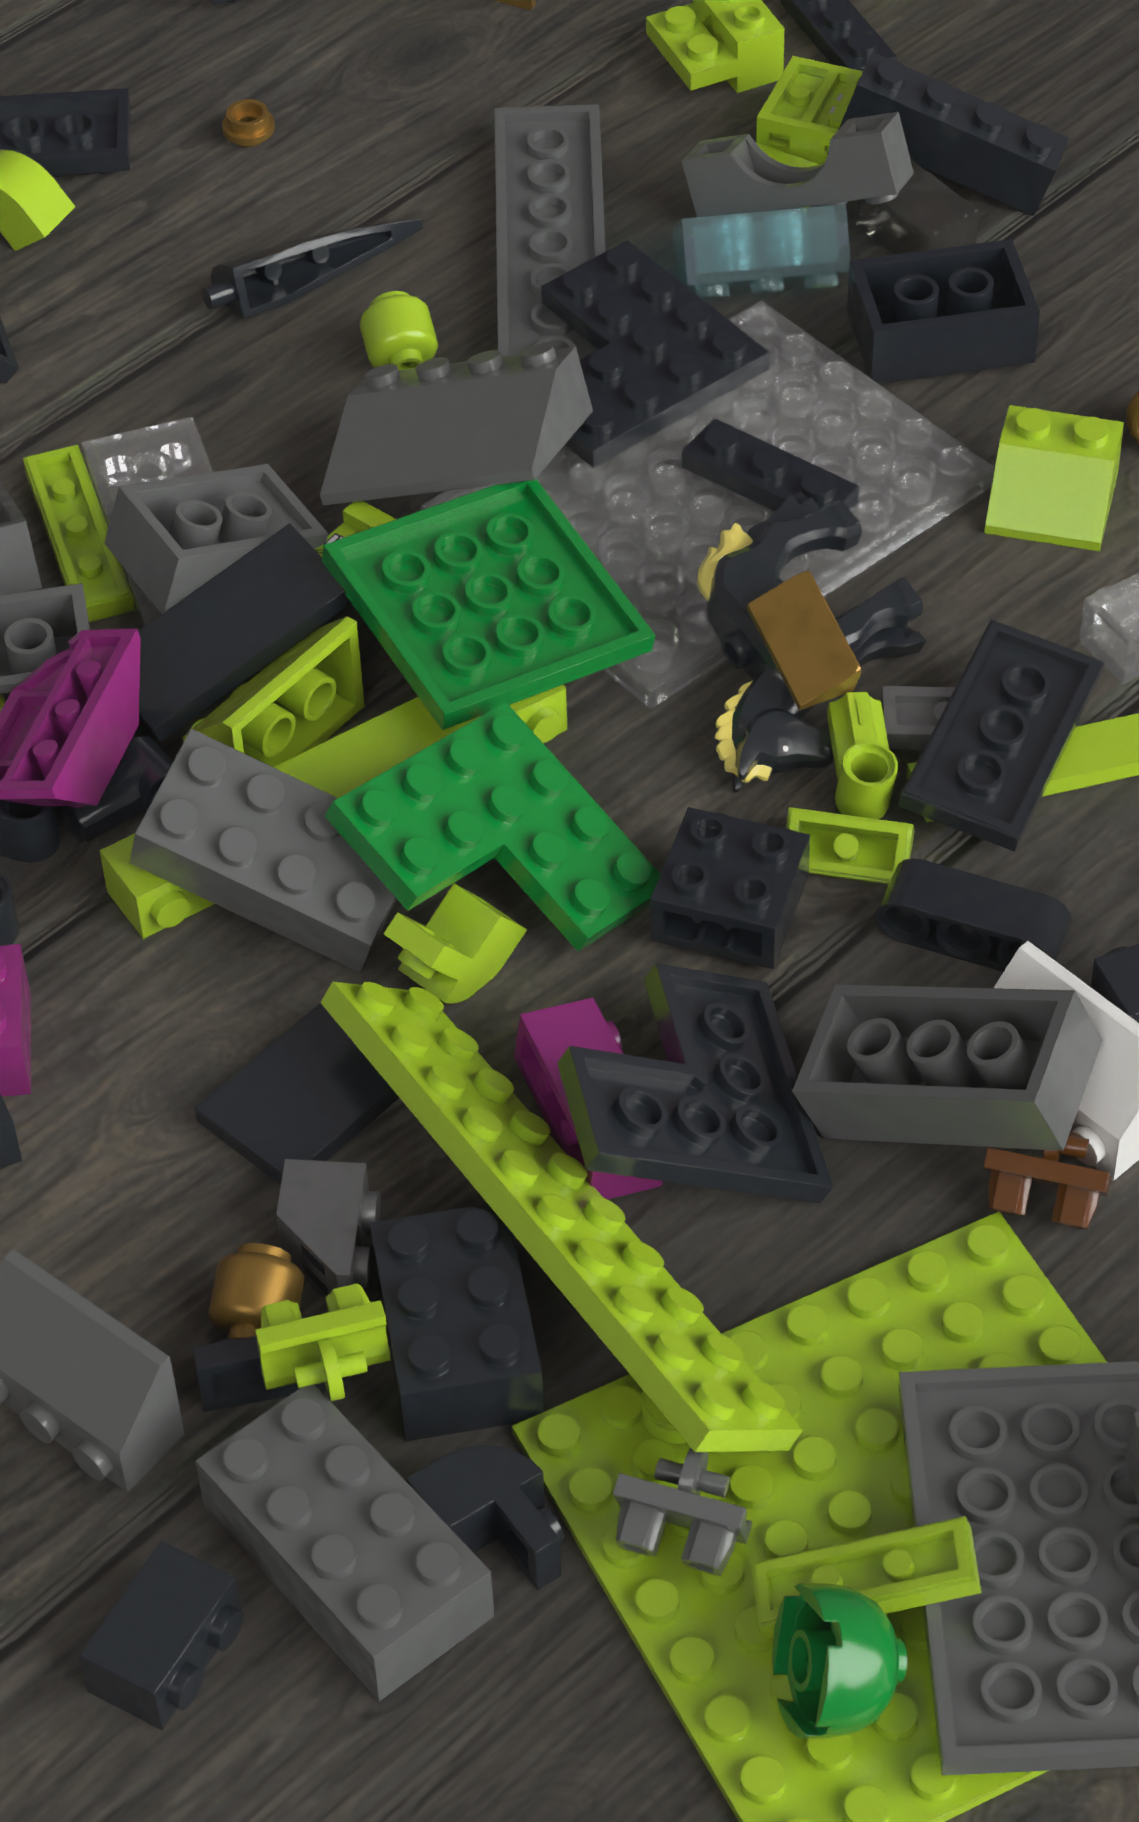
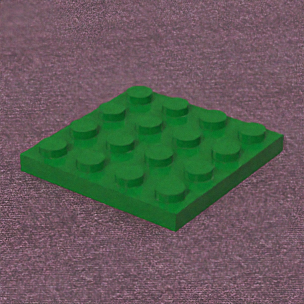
M537 479L493 485L323 545V564L345 589V595L442 730L482 716L505 702L511 705L651 652L653 649L655 633Z

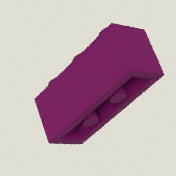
M594 998L520 1014L514 1059L556 1143L567 1155L579 1161L584 1167V1159L557 1062L569 1046L623 1054L617 1027L612 1021H605ZM587 1170V1182L590 1186L595 1187L606 1199L662 1185V1181Z

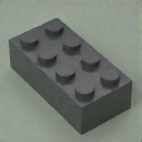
M193 729L190 730L135 833L129 862L360 973L397 900L324 817L331 803L338 798Z
M835 984L792 1092L824 1139L1064 1151L1103 1040L1075 990Z
M315 1385L300 1388L196 1460L204 1507L379 1702L494 1617L491 1571Z

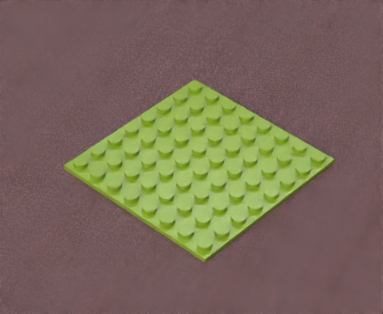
M999 1211L722 1333V1335L733 1340L744 1353L743 1360L761 1381L769 1384L782 1395L786 1403V1410L803 1428V1431L789 1451L709 1452L707 1471L729 1476L730 1483L725 1498L702 1491L700 1496L744 1507L747 1510L746 1520L752 1522L747 1544L735 1543L733 1553L721 1576L696 1570L683 1564L681 1558L690 1531L689 1528L666 1522L656 1557L622 1549L616 1541L618 1515L621 1508L613 1492L619 1473L677 1489L678 1485L655 1479L657 1463L660 1458L684 1464L687 1453L691 1448L688 1443L673 1444L663 1442L647 1431L641 1417V1395L643 1389L630 1374L512 1426V1434L525 1456L543 1471L544 1489L738 1822H946L1048 1772L1029 1771L941 1775L923 1606L886 1614L894 1628L895 1636L901 1638L905 1644L907 1671L904 1680L901 1683H897L894 1696L878 1721L860 1731L844 1736L799 1738L789 1731L783 1720L777 1698L793 1701L788 1676L773 1675V1638L765 1640L758 1628L751 1563L914 1527L898 1391L899 1372L1108 1363Z

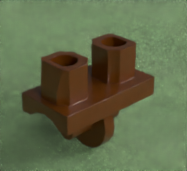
M1071 1135L1067 1139L1064 1151L1043 1150V1158L988 1147L984 1163L986 1171L991 1173L989 1181V1208L991 1210L1026 1217L1032 1183L1038 1182L1057 1186L1058 1191L1051 1221L1088 1230L1098 1207L1099 1197H1108L1111 1182L1110 1172L1059 1162L1060 1154L1086 1159L1089 1139Z

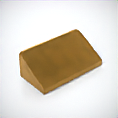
M809 570L793 576L747 605L746 609L798 710L854 691L861 675V667Z

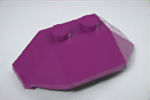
M137 629L81 630L68 641L70 648L47 659L11 691L0 711V800L36 806L83 807L98 805L139 726L141 638Z

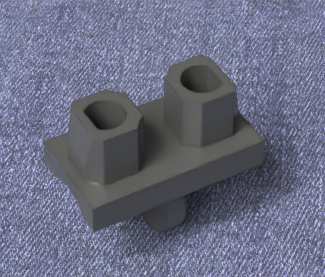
M692 1448L689 1449L684 1464L660 1458L657 1463L655 1479L678 1485L677 1489L619 1473L613 1492L621 1508L618 1515L616 1541L620 1548L656 1557L666 1522L689 1528L690 1531L681 1558L683 1564L717 1576H721L733 1553L735 1543L747 1544L752 1522L746 1520V1508L700 1496L702 1491L725 1498L730 1477L707 1471L709 1452H694Z

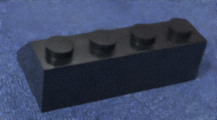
M874 52L871 53L839 127L840 129L848 119L899 112L911 163L1032 216L1035 215L1049 187L1069 140L1068 137L1052 131L1047 126L1036 124L1004 110L994 103L986 102L956 89L946 82L938 81L908 68L896 60L888 59Z

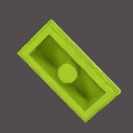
M789 807L786 828L810 834L809 874L885 885L889 884L897 865L903 860L910 859L915 833L913 824Z

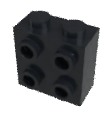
M688 807L650 899L651 941L774 969L809 877L810 834L793 831L781 826H770L735 818L723 813H713Z

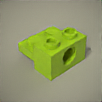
M692 0L690 4L675 6L667 11L646 17V34L690 91L727 80L736 93L776 82L784 72L785 28L762 0Z

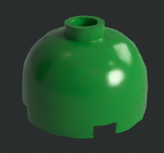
M800 1583L795 1585L794 1587L800 1595L784 1597L779 1607L774 1628L773 1675L788 1676L793 1701L777 1698L780 1714L789 1731L799 1738H832L860 1731L878 1721L892 1700L897 1683H901L904 1680L907 1671L905 1644L901 1638L895 1636L894 1628L879 1604L860 1592L847 1586L829 1583Z

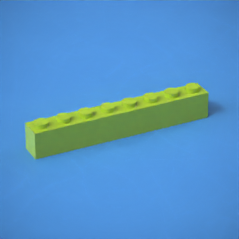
M564 685L509 705L543 743L568 730L566 687ZM416 697L275 765L273 768L336 798H340L477 718L442 730L419 697ZM135 833L99 850L107 892L143 939L165 928L174 927L185 918L215 904L130 864Z

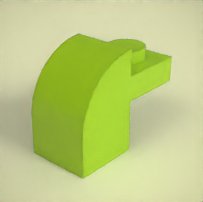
M0 150V232L16 251L45 238L75 208V205L55 179L36 161L19 152Z
M454 883L426 926L397 912L384 935L403 948L397 957L402 961L398 968L399 971L434 994L444 1003L455 1004L469 999L497 975L527 929L481 897Z

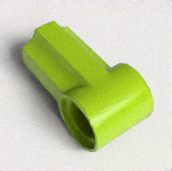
M847 692L842 698L829 702L827 708L828 727L838 782L835 792V804L843 815L880 819L889 809L898 770V762L894 753L889 749L881 701L870 697L868 692Z

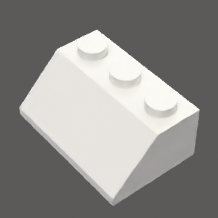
M1027 941L1019 947L994 988L1075 990L1103 1041L1069 1135L1089 1139L1086 1159H1077L1088 1166L1096 1167L1100 1171L1110 1172L1111 1180L1114 1181L1139 1160V1023Z

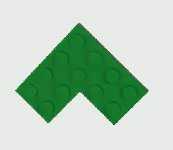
M507 702L334 800L324 815L407 911L495 858L578 952L648 907L660 877L657 869Z

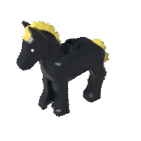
M801 491L795 495L790 494L766 521L751 527L747 533L737 523H734L730 530L721 531L718 548H708L707 555L698 569L697 585L700 593L706 599L707 620L721 640L722 651L734 668H743L753 680L741 686L739 694L725 702L724 708L726 712L716 721V728L718 730L715 734V739L720 741L716 746V752L719 754L720 760L724 761L725 771L733 773L732 788L734 792H739L745 783L750 782L755 777L762 781H768L770 774L782 773L801 767L823 768L831 764L834 759L829 731L810 725L800 719L813 706L798 710L746 607L753 600L783 583L779 575L789 561L795 557L821 549L844 552L858 545L862 535L860 521L843 501H835L821 509L812 497H806ZM900 577L865 601L835 618L860 667L874 659L882 657L899 658L920 652L926 643L925 638L919 631H914L908 626L910 621L922 614L924 607L922 599L905 577Z

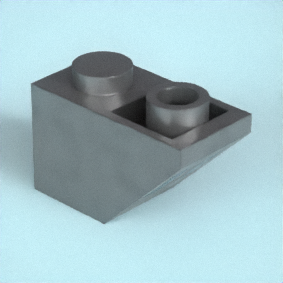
M285 1159L276 1212L281 1249L289 1252L292 1256L291 1263L295 1264L302 1271L304 1277L325 1298L336 1288L359 1284L362 1288H369L371 1284L372 1247H364L366 1231L371 1232L370 1223L380 1221L381 1200L379 1191H369L366 1163Z

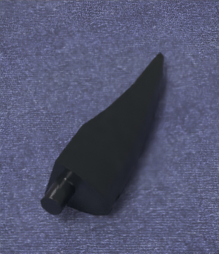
M421 219L335 231L296 240L219 264L212 269L210 276L212 286L202 289L204 303L208 309L226 305L232 312L243 319L287 304L423 229Z

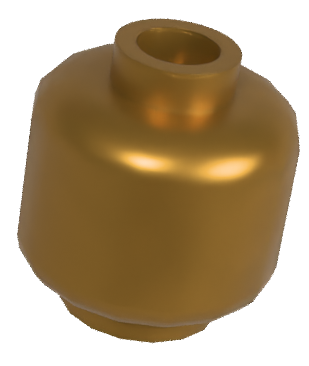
M247 1243L238 1246L237 1253L229 1254L219 1261L210 1301L209 1319L219 1330L228 1334V1339L256 1336L255 1330L261 1328V1309L264 1305L290 1300L291 1302L298 1303L300 1308L304 1275L295 1264L291 1263L292 1256L289 1252L272 1245Z

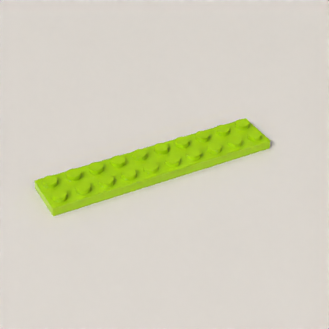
M332 982L320 1003L693 1451H789L803 1431V1428L786 1410V1403L782 1395L769 1384L762 1382L743 1360L744 1353L733 1340L722 1335L704 1315V1307L700 1300L691 1292L679 1286L663 1267L664 1260L655 1249L643 1243L624 1222L625 1214L616 1204L604 1198L595 1187L589 1185L586 1180L588 1173L585 1167L560 1148L549 1135L551 1131L548 1124L539 1116L529 1112L513 1093L514 1086L510 1080L491 1068L479 1054L477 1042L470 1035L459 1030L443 1012L444 1005L440 999L431 992L419 987H411L409 990L386 988L373 982H364L362 985Z

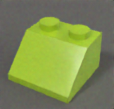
M1009 405L998 447L985 534L1100 552L1118 475L1124 422Z

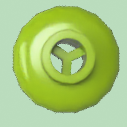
M390 291L376 297L362 314L360 330L372 367L376 368L382 365L394 364L397 365L398 370L412 369L435 356L438 348L437 337L428 307L419 298L410 296L402 291Z

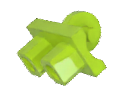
M353 1284L333 1289L326 1296L328 1313L302 1319L298 1303L291 1302L290 1300L264 1305L261 1309V1328L256 1329L255 1332L266 1390L297 1383L298 1388L324 1382L328 1398L331 1402L344 1399L345 1392L342 1378L368 1372L367 1366L391 1361L386 1334V1315L381 1300L370 1302L362 1286Z

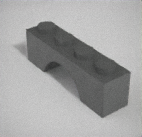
M899 112L848 119L830 139L826 161L816 166L792 167L782 164L764 153L750 134L701 140L682 160L698 221L718 219L720 224L736 223L747 218L750 214L767 212L768 217L771 218L782 217L795 212L798 208L816 206L819 211H829L844 206L848 201L866 199L868 204L888 202L899 195V191L914 174Z

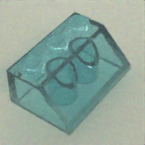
M846 205L681 219L672 230L681 283L690 290L696 289V293L700 298L730 295L729 286L747 284L751 285L752 294L779 292L784 290L783 281L804 279L805 289L838 286L839 276H845L849 273V260L851 259Z

